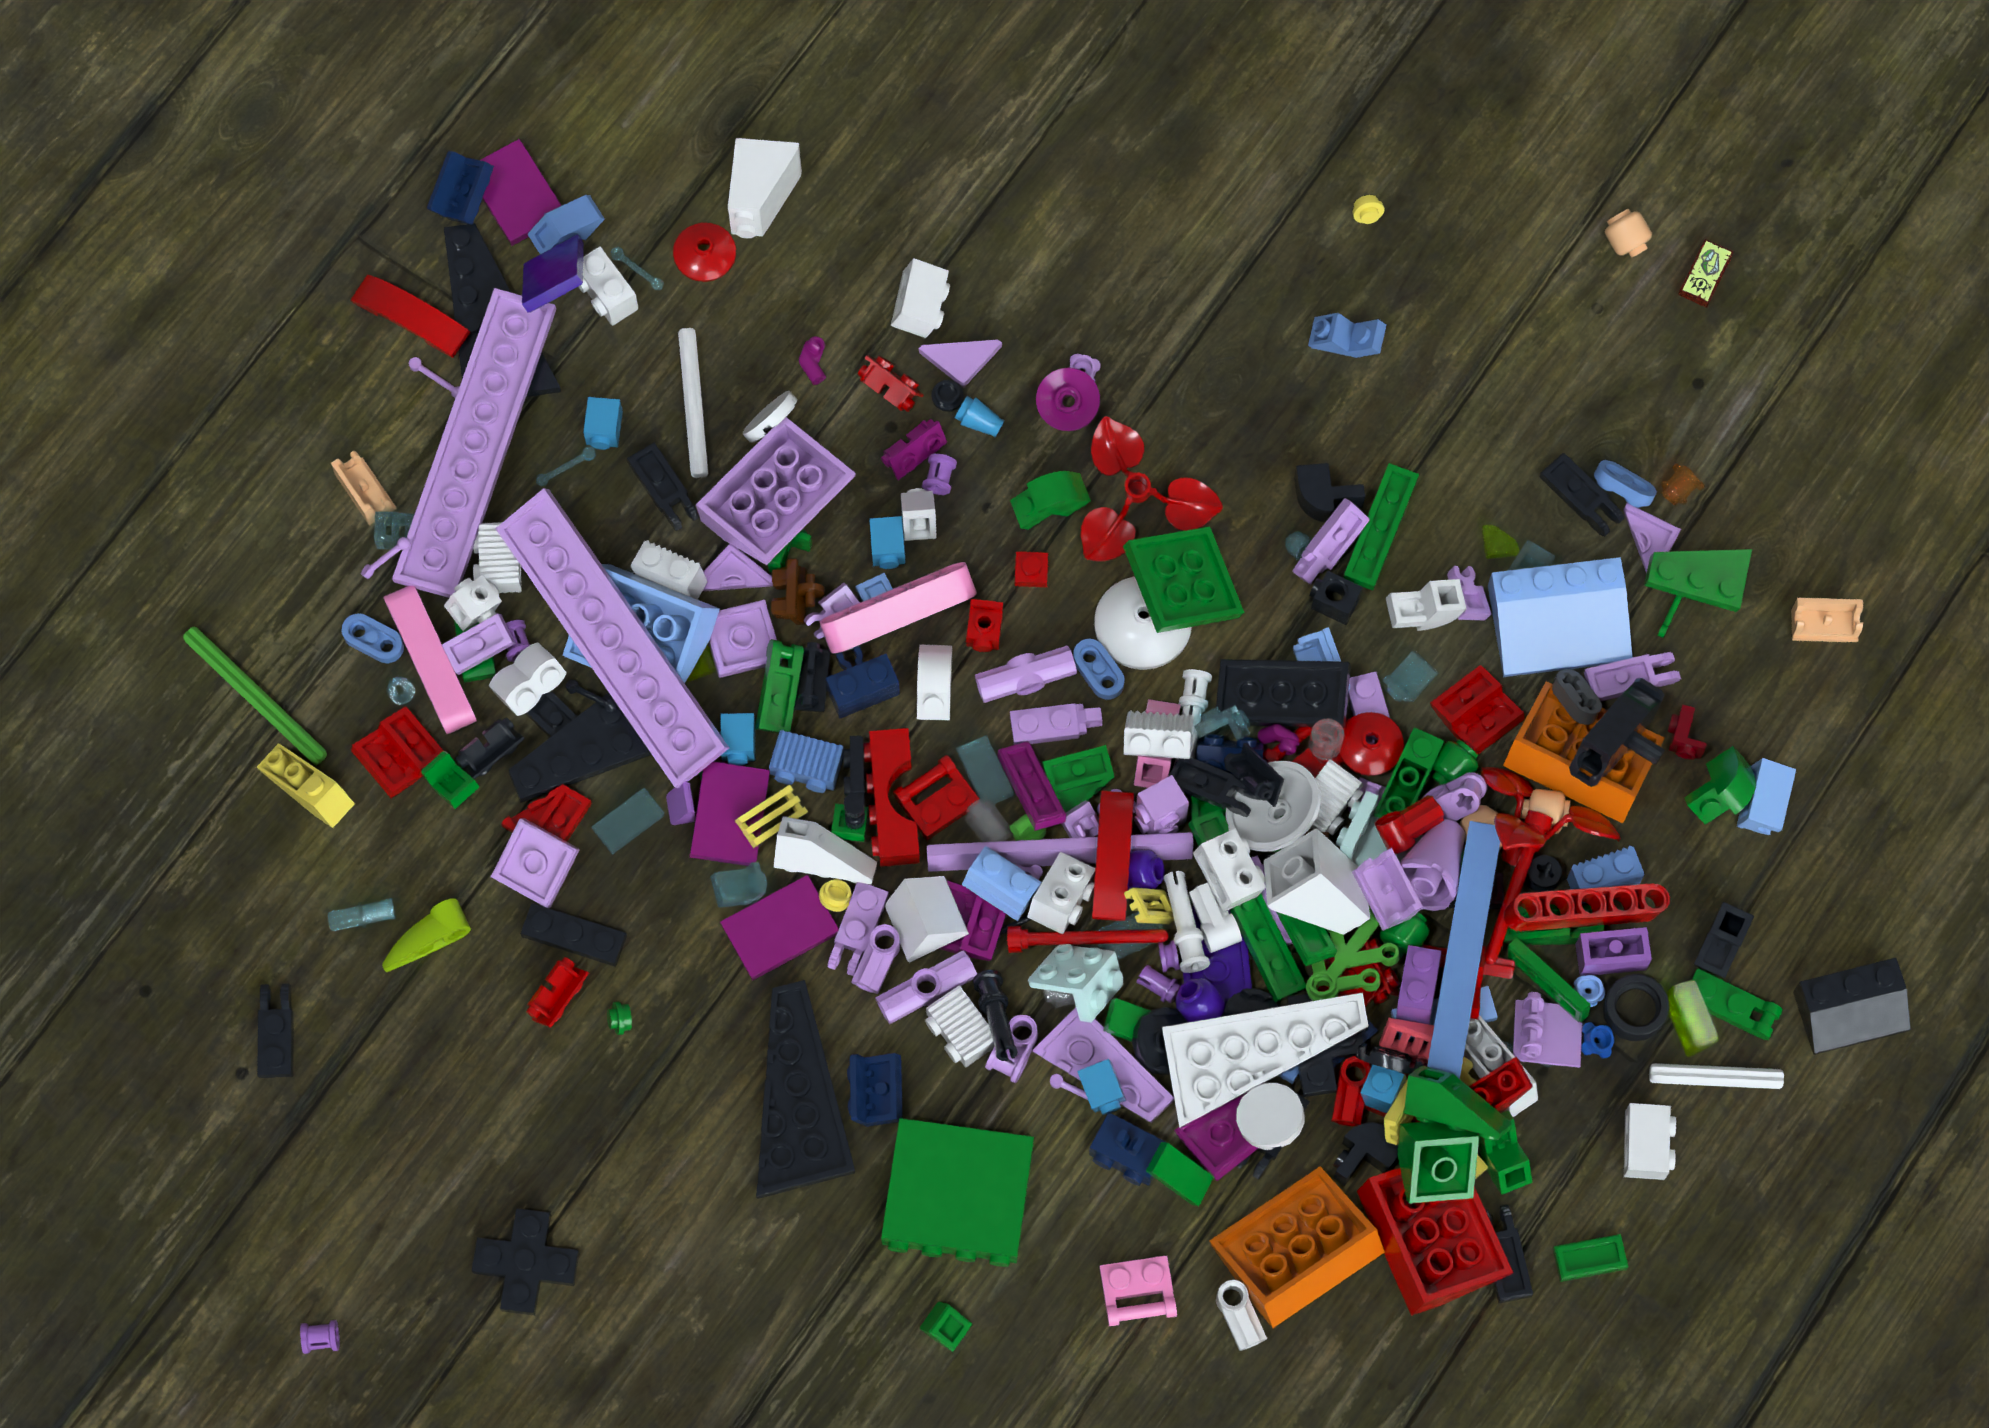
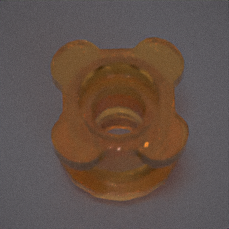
M1675 463L1672 467L1675 473L1668 481L1661 483L1664 489L1661 493L1673 505L1678 503L1685 505L1687 503L1686 498L1694 489L1702 490L1705 485L1688 467Z

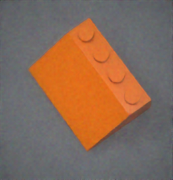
M1546 681L1519 730L1503 766L1549 789L1561 791L1566 797L1623 823L1652 763L1629 749L1616 766L1606 776L1602 777L1601 781L1595 786L1590 787L1572 776L1569 766L1583 738L1608 710L1602 708L1594 723L1589 725L1580 724L1568 714L1554 695L1552 684ZM1645 729L1641 734L1660 747L1665 739L1648 729ZM1580 768L1581 772L1588 775L1589 777L1592 776L1591 773L1584 770L1583 768Z
M1321 1166L1209 1241L1235 1280L1240 1281L1246 1286L1250 1301L1272 1328L1385 1253L1377 1229Z

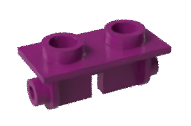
M930 419L926 422L923 420L921 424L906 434L907 439L910 441L906 444L900 439L890 448L883 451L884 455L881 457V460L886 467L889 468L891 466L897 480H900L907 473L914 470L916 466L947 443L939 421L934 422Z

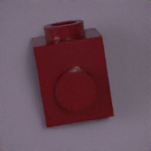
M1682 704L1678 715L1672 713L1667 732L1673 734L1669 751L1675 752L1678 757L1683 759H1701L1706 743L1688 738L1695 708Z

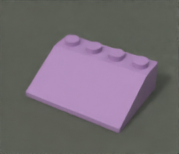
M785 417L696 504L701 522L719 537L767 565L856 475L854 471Z

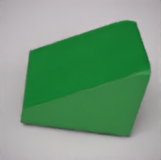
M939 1301L920 1326V1330L953 1352L972 1326V1323L949 1304Z

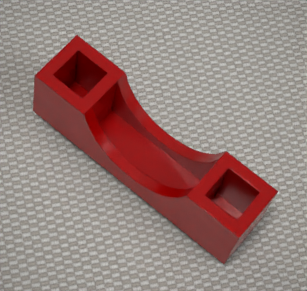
M909 729L869 731L870 742L863 743L865 762H872V773L866 774L868 794L874 793L875 805H869L870 825L877 824L878 836L871 837L873 857L880 856V867L920 863L917 822L906 819L898 814L888 798L889 791L895 780L912 769Z

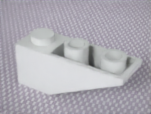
M789 817L782 818L777 834L774 868L872 885L877 861L816 822Z
M1480 1015L1478 1019L1470 1018L1464 1055L1473 1063V1068L1481 1079L1515 1056ZM1524 1067L1523 1069L1533 1088L1504 1110H1509L1513 1117L1538 1101L1536 1081Z

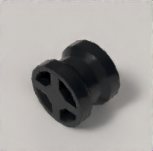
M1541 855L1532 860L1526 876L1528 887L1533 892L1553 891L1562 875L1559 862L1548 855Z

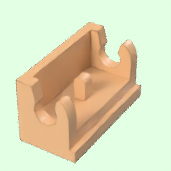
M352 451L350 453L352 458L348 462L343 463L338 458L331 462L337 479L370 526L397 508L363 457L361 458L356 451Z
M1797 598L1791 610L1792 640L1858 642V637L1863 628V622H1860L1863 600Z

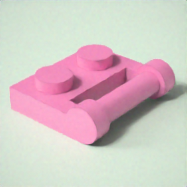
M1167 1256L1100 1265L1109 1326L1119 1325V1321L1166 1315V1318L1177 1317ZM1159 1293H1162L1163 1296L1162 1302L1117 1308L1116 1300Z

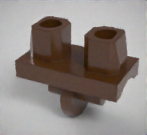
M787 559V567L772 570L773 586L777 590L786 589V597L773 598L771 612L777 619H791L796 625H805L806 607H814L815 598L824 596L825 588L823 585L815 583L816 576L814 574H807V569L799 566L797 559Z

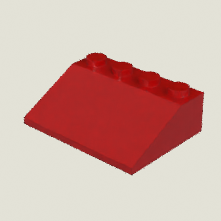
M1397 1168L1368 1178L1357 1190L1369 1221L1377 1229L1385 1252L1384 1255L1411 1316L1446 1304L1513 1273L1475 1186L1473 1198L1409 1203L1405 1194L1401 1169Z

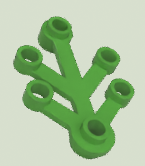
M1370 906V919L1358 928L1346 945L1343 934L1326 929L1330 933V938L1337 952L1334 956L1335 960L1327 971L1324 960L1312 964L1313 975L1306 983V991L1312 1001L1335 998L1340 991L1362 987L1365 991L1372 992L1380 987V975L1377 970L1368 968L1358 975L1340 977L1346 968L1381 962L1386 966H1393L1398 963L1400 959L1399 949L1393 943H1385L1380 948L1360 951L1379 926ZM1387 951H1392L1395 953V955L1391 958H1386L1383 956L1384 953ZM1370 976L1376 978L1373 983H1366L1364 981ZM1322 985L1329 987L1325 992L1317 990Z

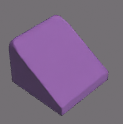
M686 781L680 788L672 789L666 796L670 823L672 825L695 822L696 819L690 783Z

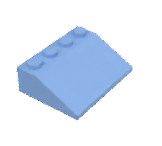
M1621 557L1491 573L1488 591L1503 677L1600 666L1633 658L1627 591Z
M601 564L685 683L710 640L720 608L613 565ZM569 635L562 656L591 667Z

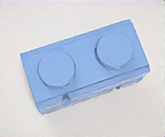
M985 846L969 868L962 885L1018 921L1032 902V898L1042 882L1031 875L1025 874L1024 870Z

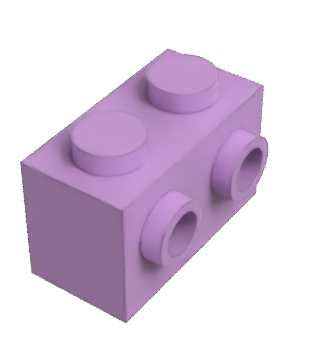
M1172 775L1137 794L1134 821L1142 834L1176 833L1179 830L1178 826L1186 823L1189 801Z

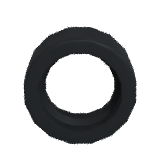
M1641 974L1626 975L1613 984L1605 997L1603 1005L1604 1020L1612 1031L1622 1039L1629 1041L1647 1040L1656 1035L1667 1020L1670 1008L1668 995L1662 985L1652 977ZM1629 989H1639L1649 994L1654 1000L1656 1007L1655 1016L1651 1022L1644 1026L1635 1027L1621 1020L1616 1007L1620 995Z

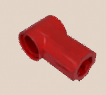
M1427 795L1402 811H1394L1382 816L1375 822V826L1386 849L1392 848L1395 854H1399L1411 848L1416 842L1415 838L1444 821V813L1433 796Z
M1356 1056L1346 1059L1338 1073L1337 1092L1331 1122L1349 1127L1361 1125L1365 1103L1360 1092L1371 1069L1368 1062L1360 1060ZM1349 1067L1359 1068L1363 1073V1079L1358 1082L1350 1080L1346 1075V1069Z

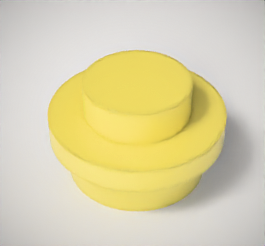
M1362 196L1354 203L1353 217L1359 223H1374L1384 213L1383 203L1376 196Z
M834 879L826 882L821 887L819 900L825 908L840 912L849 906L852 893L846 882Z

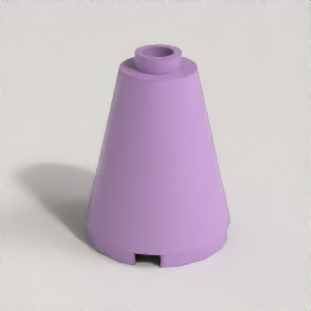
M1444 819L1442 823L1428 830L1400 861L1407 878L1423 906L1422 909L1431 911L1446 909L1457 895L1465 832L1454 820Z

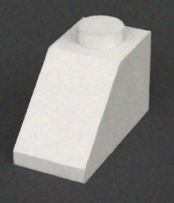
M915 488L908 490L907 493H901L904 541L935 539L936 514L933 491Z

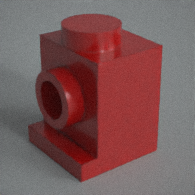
M971 599L966 637L967 647H972L973 650L978 652H990L992 649L999 650L1003 602ZM979 623L990 624V626L982 628L979 626Z

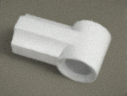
M1208 883L1197 886L1189 892L1190 899L1201 923L1200 929L1203 933L1205 944L1210 953L1242 942V936L1232 913L1229 914L1228 910L1223 912Z
M1229 1280L1219 1288L1216 1304L1224 1315L1239 1351H1242L1267 1340V1337L1248 1297L1249 1294L1246 1286L1240 1281ZM1230 1289L1236 1290L1241 1295V1303L1236 1306L1228 1305L1223 1299V1293Z

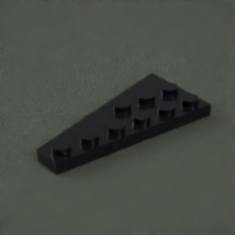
M475 223L472 225L444 227L454 317L456 322L470 331V334L459 349L462 379L494 288L510 292ZM542 352L526 397L561 392L560 386Z
M609 692L602 697L605 700H614ZM596 702L511 767L509 775L520 803L547 794L562 784L569 786L652 754L618 705L614 712H607L603 705Z
M805 980L772 988L757 1199L855 1173Z

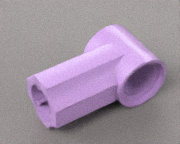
M886 924L878 925L870 933V941L851 981L852 984L870 993H879L890 966L901 947L897 930L891 925ZM882 936H890L893 938L894 944L889 949H880L877 947L876 941Z

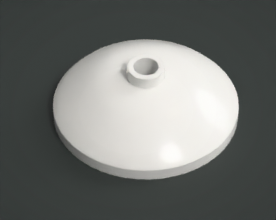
M1135 577L1119 581L1105 592L1097 605L1094 627L1098 641L1104 646L1114 661L1129 668L1147 670L1170 663L1184 650L1190 638L1192 627L1157 633L1150 616L1146 619L1138 616L1139 612H1148Z
M1290 761L1268 763L1284 778L1276 807H1273L1267 800L1251 799L1243 796L1236 790L1231 798L1245 803L1250 807L1251 812L1248 817H1244L1226 808V821L1229 825V831L1236 829L1239 836L1244 837L1247 841L1249 849L1262 852L1282 849L1301 838L1313 825L1321 804L1320 788L1313 775L1300 764Z

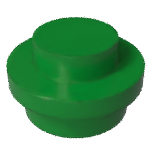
M619 1001L613 1002L612 1009L607 1010L609 1029H615L617 1035H623L624 1031H629L632 1028L630 1007L628 1004H621Z

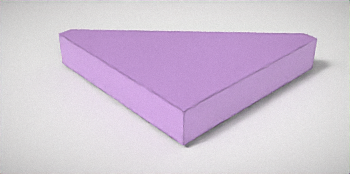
M999 340L921 345L919 353L964 388L1002 347V342Z
M1627 503L1624 508V514L1647 574L1650 556L1654 552H1670L1681 529Z
M731 544L703 571L707 579V584L703 591L773 586L772 576Z

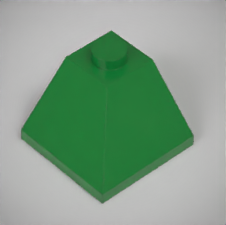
M1437 1122L1400 1124L1397 1155L1407 1201L1409 1203L1473 1198L1479 1135L1467 1130L1454 1131L1449 1129L1447 1125Z

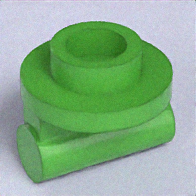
M1024 814L1010 825L1015 841L1040 840L1046 834V828L1034 830L1027 814Z

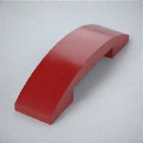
M367 274L351 298L352 303L424 339L431 347L451 358H454L470 334L467 328L438 309L403 289Z
M1101 791L1092 919L1126 920L1127 899L1124 892L1128 891L1134 793Z

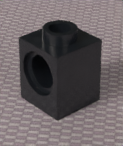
M1327 571L1324 579L1317 578L1309 595L1313 597L1311 609L1347 625L1361 598L1363 587ZM1336 592L1341 595L1342 599L1340 601H1331L1327 598L1326 594Z

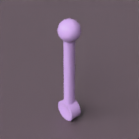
M414 357L410 359L409 366L412 371L422 372L449 390L452 396L456 398L459 386L454 387L424 367L419 358Z
M405 537L399 538L396 546L372 565L367 564L363 568L361 575L369 579L373 575L374 570L401 549H408L410 546L409 539Z
M1054 1074L1051 1076L1050 1085L1053 1088L1058 1089L1062 1087L1088 1100L1085 1091L1063 1081L1061 1075Z

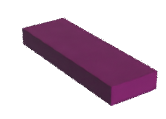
M1029 741L999 749L997 757L1034 830L1066 822V813Z

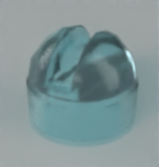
M1301 531L1294 532L1286 538L1285 547L1292 557L1300 560L1303 551L1306 550L1305 548L1312 539Z
M397 676L389 681L387 694L392 702L403 705L413 699L415 688L409 679ZM399 684L404 691L401 695L398 694L395 688Z

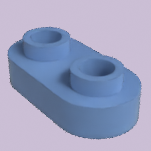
M1603 460L1594 472L1597 484L1602 489L1617 493L1634 507L1649 506L1657 493L1651 483L1615 462Z
M353 614L343 622L342 635L346 643L354 649L382 663L395 662L403 654L404 644L401 636L397 631L364 614ZM357 630H365V634L362 637L354 636ZM386 644L393 645L392 650L389 652L382 651V648Z
M1094 639L1080 641L1075 646L1073 652L1075 666L1098 697L1107 700L1118 697L1124 688V675L1099 641ZM1086 655H1093L1095 660L1089 663L1083 658ZM1110 680L1114 685L1111 688H1105L1102 682Z

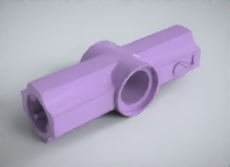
M1064 646L1036 656L1032 653L1016 656L1009 660L1007 665L975 674V680L983 703L1015 693L1018 695L1032 694L1042 689L1046 683L1077 674V669L1071 650L1068 646Z
M963 950L929 969L924 968L917 971L913 978L875 997L884 1018L890 1025L923 1006L931 1005L958 985L962 986L973 980L977 972L969 956ZM930 981L936 987L931 993H922L918 990L919 984Z

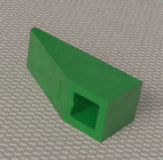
M1415 727L1413 728L1373 814L1374 817L1379 819L1388 813L1402 811L1418 801L1432 773L1433 765L1444 744V740Z
M1420 1066L1408 1075L1404 1114L1416 1116V1120L1420 1122L1446 1124L1449 1129L1454 1131L1468 1130L1479 1133L1480 1137L1490 1140L1499 1139L1512 1129L1513 1123L1453 1073Z

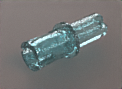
M392 898L362 905V902H358V906L328 913V923L331 931L361 925L363 928H367V924L396 919Z

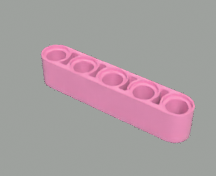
M960 562L829 615L819 623L830 652L839 653L974 597L977 592L966 563Z
M407 586L384 596L390 614L445 733L450 734L477 722L415 586Z

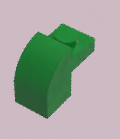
M1058 471L1040 476L1026 483L1028 489L1010 500L1020 528L1027 530L1052 514L1067 517L1091 502L1081 474L1070 471Z
M1734 746L1706 763L1711 780L1684 797L1687 806L1705 825L1728 809H1731L1736 815L1749 803L1754 795L1756 778L1751 765Z
M1509 1110L1501 1114L1513 1123L1512 1129L1499 1139L1490 1140L1479 1136L1478 1144L1481 1158L1488 1166L1489 1176L1501 1195L1532 1183L1530 1162L1517 1141L1515 1121Z

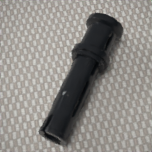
M985 970L978 973L973 979L974 989L980 995L978 1001L979 1008L987 1015L997 1059L1009 1061L1007 1049H1009L1012 1059L1018 1053L1006 1013L1009 1001L1007 995L1002 992V975L996 970Z

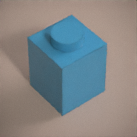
M588 397L583 432L586 445H591L593 448L601 450L618 447L623 413L619 399Z
M902 516L870 518L873 566L893 569L898 567L899 564H905Z
M754 713L721 714L720 735L729 746V749L721 755L722 761H728L729 764L745 765L748 761H755Z
M1109 1059L1077 1071L1091 1109L1095 1113L1101 1111L1102 1115H1106L1121 1108L1120 1103L1126 1101L1113 1064Z
M1372 1065L1360 1092L1365 1105L1387 1113L1407 1080L1405 1074Z

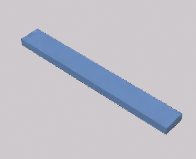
M1470 821L1427 1064V1067L1453 1073L1459 1079L1500 846L1495 825Z

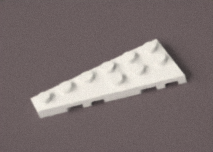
M1363 993L1162 1027L1179 1128L1368 1028Z

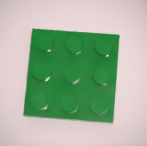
M1210 527L1128 540L1124 544V551L1157 633L1237 619L1244 613Z

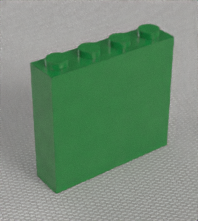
M899 1118L881 1236L882 1245H888V1250L899 1253L908 1252V1248L922 1250L921 1254L929 1257H942V1253L953 1254L955 1259L964 1262H975L976 1258L989 1259V1264L1000 1267H1008L1010 1263H1017L1034 1137Z

